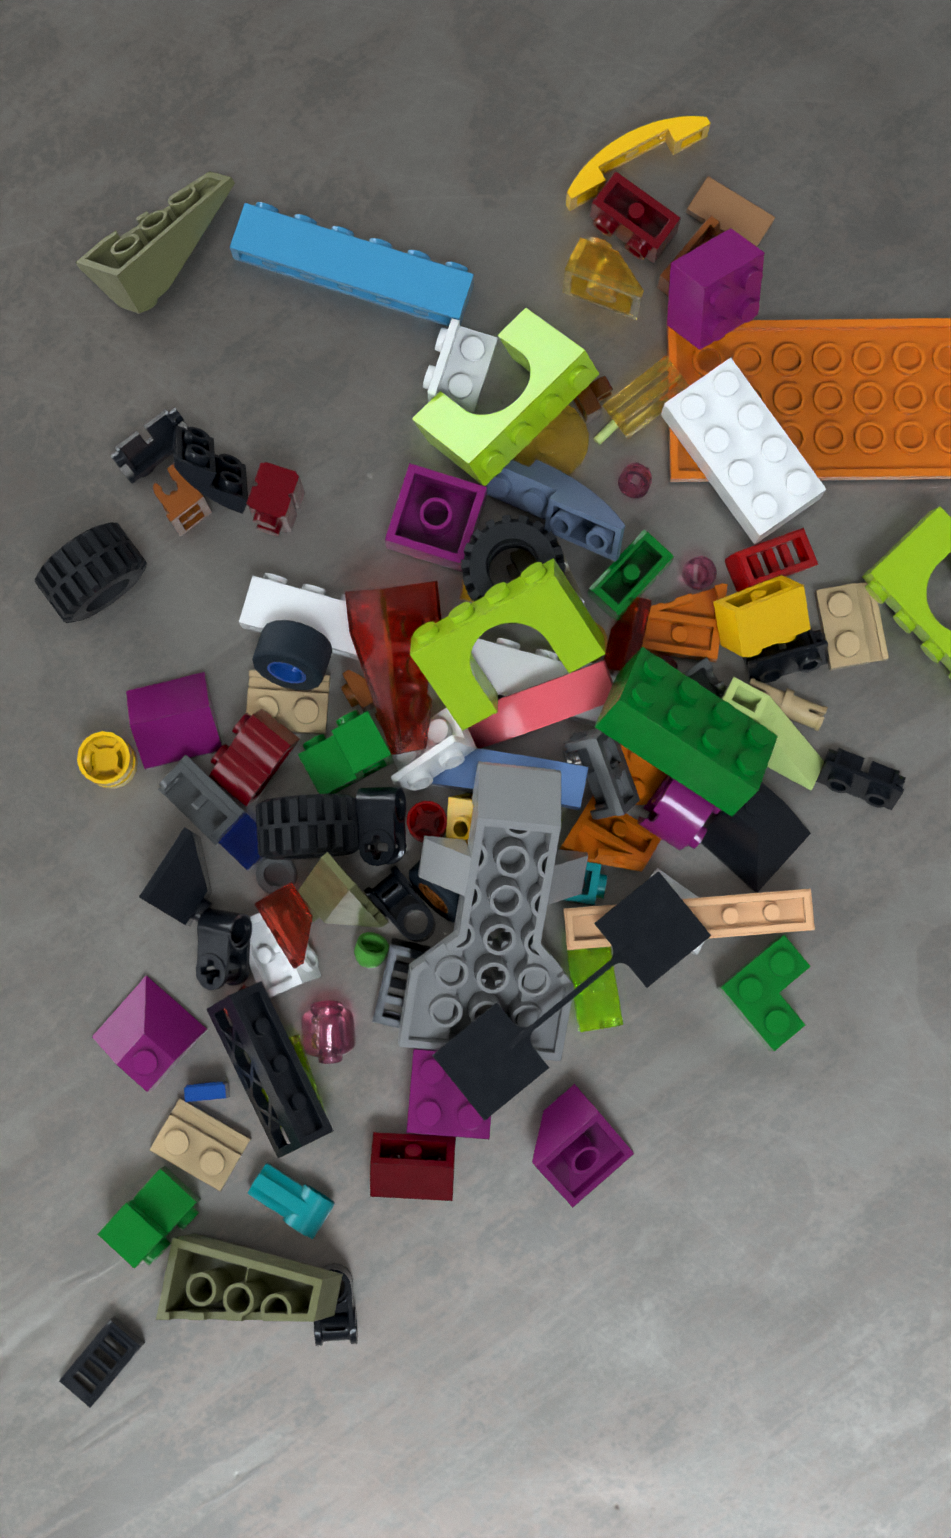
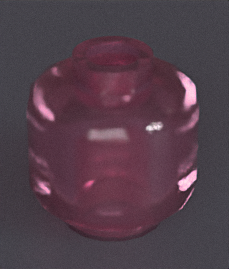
M334 1000L315 1002L310 1005V1010L301 1017L303 1048L307 1054L318 1057L319 1063L333 1064L341 1062L343 1055L351 1052L355 1047L354 1015L349 1009L343 1007L342 1002Z

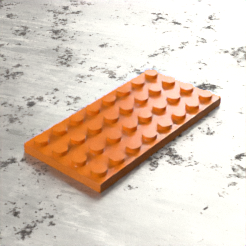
M951 318L751 320L701 350L667 326L668 401L723 362L732 358L820 481L951 479ZM669 427L670 482H709Z

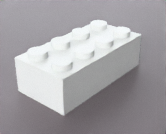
M729 358L664 403L661 416L754 545L817 502L826 491L825 486L732 358Z

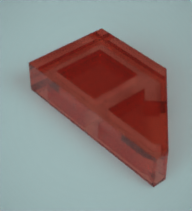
M637 597L611 628L604 656L608 670L613 672L621 671L642 647L652 600Z
M291 881L256 902L255 906L292 968L295 969L304 964L313 916Z

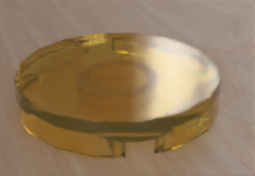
M567 405L513 459L527 467H530L537 459L570 476L582 465L588 452L589 432L586 424L579 413L573 407Z

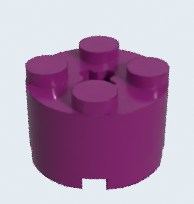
M666 775L648 803L643 807L649 811L647 819L639 816L637 823L679 851L688 846L695 849L707 832V828L703 826L712 812L717 815L721 809Z

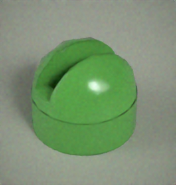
M372 932L363 933L358 937L354 947L355 959L362 967L367 969L376 968L385 960L389 944L379 934Z

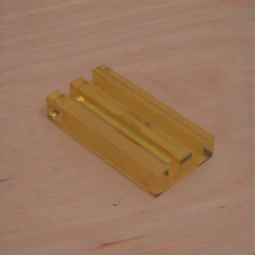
M664 356L602 406L629 439L662 413L664 403L690 385L669 358ZM668 370L670 374L644 393L620 414L617 412L620 406ZM675 382L678 383V385H676L673 389H671L668 393L662 396L649 408L643 411L630 423L626 424L627 420H629L632 416H634L637 412L643 409L656 397L662 394Z

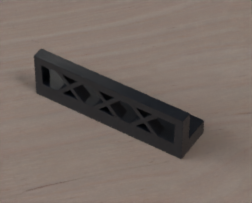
M262 981L230 994L206 1009L277 1158L285 1156L334 1131ZM224 1009L227 1010V1013L233 1023V1027L230 1025L224 1013ZM244 1050L247 1052L251 1060V1064L248 1063L247 1058L244 1054ZM262 1088L265 1090L269 1098V1102L266 1100L262 1092ZM280 1126L283 1127L290 1144H287Z

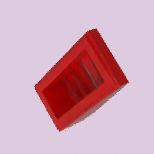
M804 527L737 551L725 559L726 567L737 592L780 575L790 577L819 565ZM792 542L800 563H794L787 543ZM774 548H777L784 569H781L773 551ZM759 554L762 555L769 572L768 575H765L757 556Z

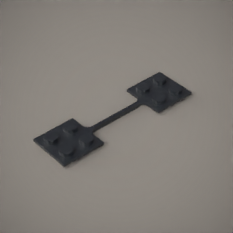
M659 871L594 923L613 948L612 958L530 1026L519 1027L512 1022L499 1004L495 1003L432 1055L484 1121L550 1068L533 1048L530 1041L532 1032L615 964H625L630 967L643 985L648 988L711 936Z

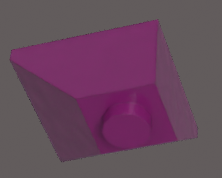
M146 975L92 1038L120 1069L146 1092H151L157 1088L207 1031V1028Z
M573 1084L543 1111L532 1163L573 1208L634 1153L579 1088Z

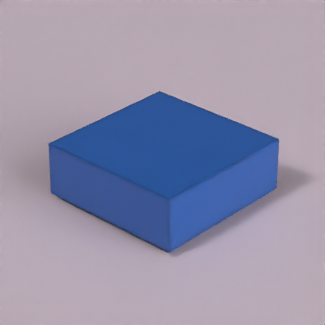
M227 1081L186 1085L184 1087L185 1102L230 1097L229 1083Z

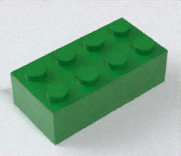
M641 647L617 674L595 724L596 729L731 817L759 791L778 738L776 734L769 731L765 726L757 723L730 703L719 698L644 647Z

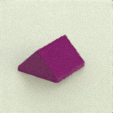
M205 672L126 691L129 725L145 770L179 762L185 755L189 758H195L215 753L222 746Z

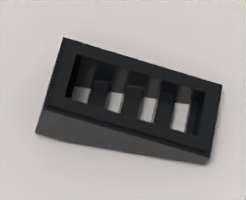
M392 938L372 1022L396 1028L400 1027L402 1013L384 1009L385 1003L403 1007L404 996L388 993L389 987L400 990L406 989L407 980L393 977L392 973L394 970L408 974L410 963L396 960V956L400 955L417 959L431 948L430 946Z
M113 1316L59 1382L91 1408L145 1342ZM108 1335L113 1337L127 1350L124 1355H121L105 1341ZM98 1347L117 1362L113 1368L95 1353ZM88 1359L106 1374L103 1380L84 1365ZM78 1371L96 1386L92 1393L73 1378Z

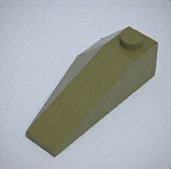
M209 171L171 195L168 199V207L150 214L146 211L136 217L139 225L120 237L114 231L103 238L76 261L77 266L119 307L139 314L151 309L157 304L158 298L172 285L235 182L230 176Z
M328 852L320 858L298 890V893L303 898L298 905L313 922L320 918L325 924L385 928L390 923Z

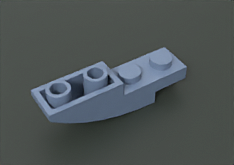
M537 459L530 467L511 460L485 486L487 487V495L545 519V529L548 532L552 531L555 536L615 562L619 558L625 524L600 497L558 469Z

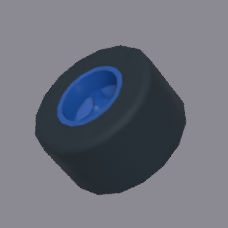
M275 620L267 623L263 628L252 661L257 672L276 685L293 690H311L319 687L324 679L332 655V646L325 635L313 627L290 620Z

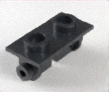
M175 407L170 411L164 409L159 415L144 425L151 436L146 441L136 431L114 447L116 451L110 456L131 484L151 474L158 464L174 454L173 431L175 426L178 425L186 429L189 427Z
M810 628L811 630L796 635L793 641L785 643V649L780 650L778 643L763 648L762 652L756 656L743 657L744 664L748 665L749 682L751 678H755L757 681L769 683L778 680L784 675L799 671L811 672L818 669L821 665L827 664L828 642L823 640L821 630L813 631Z
M839 747L837 751L829 748L824 759L825 765L816 782L826 785L834 792L847 793L863 799L873 807L889 810L894 808L904 792L903 785L906 777L899 775V770L872 761L868 773L861 771L865 758L842 750Z

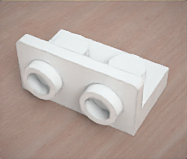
M454 318L451 319L448 329L442 327L435 346V350L440 352L436 366L429 365L423 382V388L428 389V402L441 391L464 410L475 414L498 338L460 326V320Z
M445 708L389 746L388 748L398 769V772L391 776L392 782L396 786L413 791L421 790L428 787L433 782V778L446 769H452L462 764L465 760L464 757L477 749L468 728L462 731L448 709Z
M291 902L270 907L250 917L252 935L250 938L249 965L256 983L262 981L269 998L321 977L317 955L309 946L303 931L301 916L294 909Z

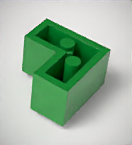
M354 710L342 716L336 721L338 727L331 730L333 733L331 737L326 739L324 734H320L302 745L305 751L299 753L298 756L319 794H336L394 763L392 755L368 711L360 715L358 710Z
M780 935L721 983L717 989L768 1051L774 1052L806 1026L781 996L780 992L811 966L785 935Z
M164 1166L153 1175L132 1200L126 1202L97 1235L134 1269L143 1262L150 1266L171 1245V1242L166 1238L176 1226L183 1231L199 1214V1211L194 1207L201 1198Z

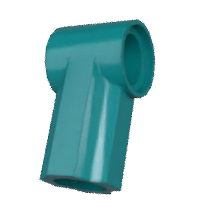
M269 1163L265 1164L247 1192L254 1199L283 1216L282 1220L290 1227L310 1239L315 1238L336 1205L334 1201L307 1184L301 1185Z

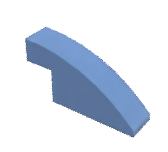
M477 748L464 757L465 760L462 764L452 769H446L434 777L433 782L430 784L473 793L478 761L555 769L561 771V807L580 810L589 767Z

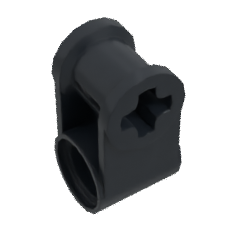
M393 786L358 789L355 807L358 819L360 856L366 863L373 866L397 863L405 855L407 847L405 830L406 797L403 788ZM378 843H387L388 851L378 850Z
M394 865L390 868L391 873L375 887H367L363 891L386 919L389 918L405 938L416 943L424 942L435 931V918L417 895L416 889L397 866ZM414 912L423 913L428 919L426 929L419 934H412L406 929V919Z
M212 908L206 909L201 914L197 925L198 953L196 977L202 987L207 990H217L225 984L230 986L240 985L247 980L250 972L249 955L250 938L252 935L250 917L243 913ZM214 966L216 969L207 970V967ZM239 969L236 973H231L230 970Z
M328 1264L322 1269L343 1274L342 1280L344 1281L345 1289L338 1295L335 1315L314 1322L315 1345L323 1346L324 1342L349 1340L351 1344H358L356 1306L354 1307L352 1274L342 1264Z

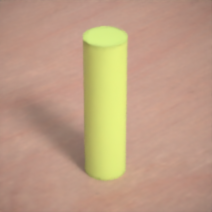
M618 413L593 438L594 441L601 445L625 421V418Z

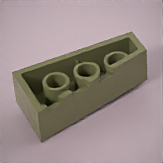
M196 1233L173 1237L156 1320L218 1319L227 1321L315 1322L335 1315L343 1274Z

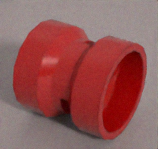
M421 801L409 810L407 827L415 840L423 843L424 836L443 837L446 833L447 816L439 804L433 801Z

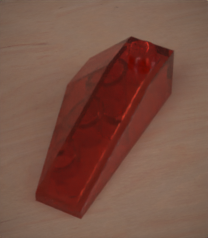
M438 581L345 591L349 633L391 755L426 749L432 699L427 694L428 680L410 656L411 636L420 626L430 621L437 623L442 620Z

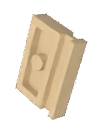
M867 582L824 588L814 592L823 640L828 642L827 662L829 671L889 659L879 605L865 589V586L868 584Z
M249 670L246 713L248 712L252 716L257 711L263 709L292 733L327 735L331 677L330 675H325L322 683L317 688L293 690L276 685L262 677L257 671Z
M179 1098L175 1108L151 1146L150 1151L218 1191H222L252 1138L192 1103L185 1102V1099Z

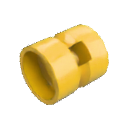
M101 731L91 734L82 742L78 749L77 762L79 770L85 778L102 788L116 789L123 787L133 779L137 772L138 759L135 750L127 741L112 732Z

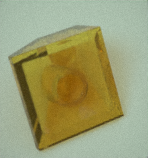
M580 237L565 267L562 293L637 320L644 290L620 253L612 249V245L605 240L595 237L587 240Z

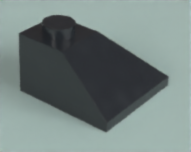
M761 782L759 791L732 817L724 811H721L706 827L707 832L700 844L750 889L758 893L811 833L789 806Z
M184 827L139 898L190 927L193 921L198 923L201 914L206 909L211 908L213 903L208 900L212 894L201 837Z

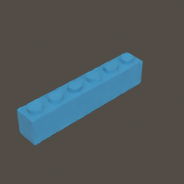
M257 202L256 206L244 203L230 244L233 259L445 326H449L451 319L454 318L460 320L461 326L474 287V274L468 273L467 267L455 262H446L443 265L430 261V256L417 250H408L407 253L392 249L393 246L382 239L370 238L369 241L354 237L355 234L352 231L340 226H332V229L318 226L314 219L305 215L295 214L292 218L279 214V210L276 207L266 203Z

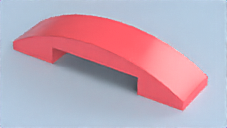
M605 660L577 669L570 674L567 673L499 698L497 713L468 728L476 748L480 749L526 734L604 705L613 685Z

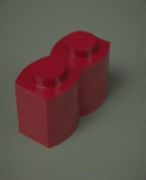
M263 709L257 711L252 716L248 712L245 713L232 730L237 735L230 746L226 743L223 744L210 761L215 767L209 777L246 807L260 796L300 740V738Z

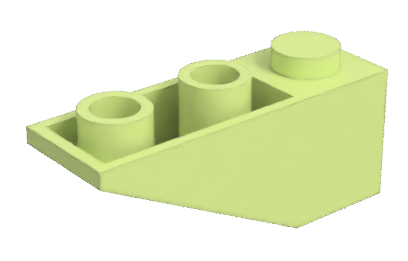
M733 677L721 699L730 703L733 707L778 736L767 767L789 778L791 781L812 790L824 765V760L769 695Z

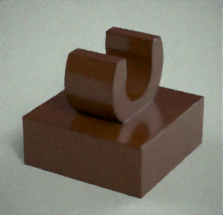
M606 376L593 381L573 400L586 424L600 417L602 407L599 402L612 395L611 391L613 388Z

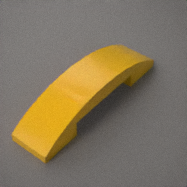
M704 116L668 118L641 126L614 140L599 151L582 168L572 182L566 197L568 210L571 211L597 197L606 183L603 175L653 148L666 143L672 155H675L705 139L708 136L710 121Z

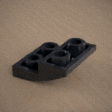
M176 425L173 431L174 468L200 493L228 509L243 514L248 500L246 465L242 464L239 459L232 455H216L214 438L210 437L202 429L197 427H187L186 429Z

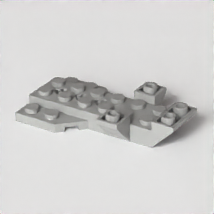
M478 761L472 795L474 807L468 844L463 839L424 836L418 872L419 878L459 894L453 932L409 964L397 1039L399 1047L439 1050L482 1015L478 1013V1008H482L483 1005H491L492 1007L495 1003L499 1004L515 1025L528 1027L574 990V983L570 976L541 941L547 905L582 894L588 860L587 852L557 849L561 830L560 770ZM497 928H503L504 932H500L498 938L493 939L490 932L495 931ZM489 967H497L498 970H493L491 976H485L484 970H488ZM572 1000L531 1034V1044L543 1060L561 1061Z

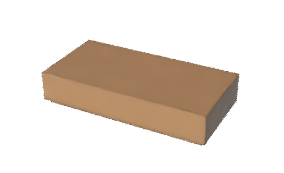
M709 176L686 210L688 215L703 224L712 215L720 222L719 229L722 233L731 228L756 247L759 246L775 220L773 215Z

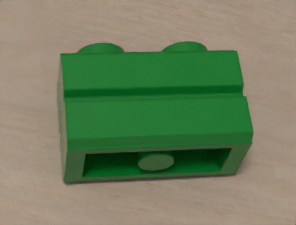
M644 529L620 554L617 561H614L590 586L587 596L617 622L656 581L657 576H660L671 565L674 556Z

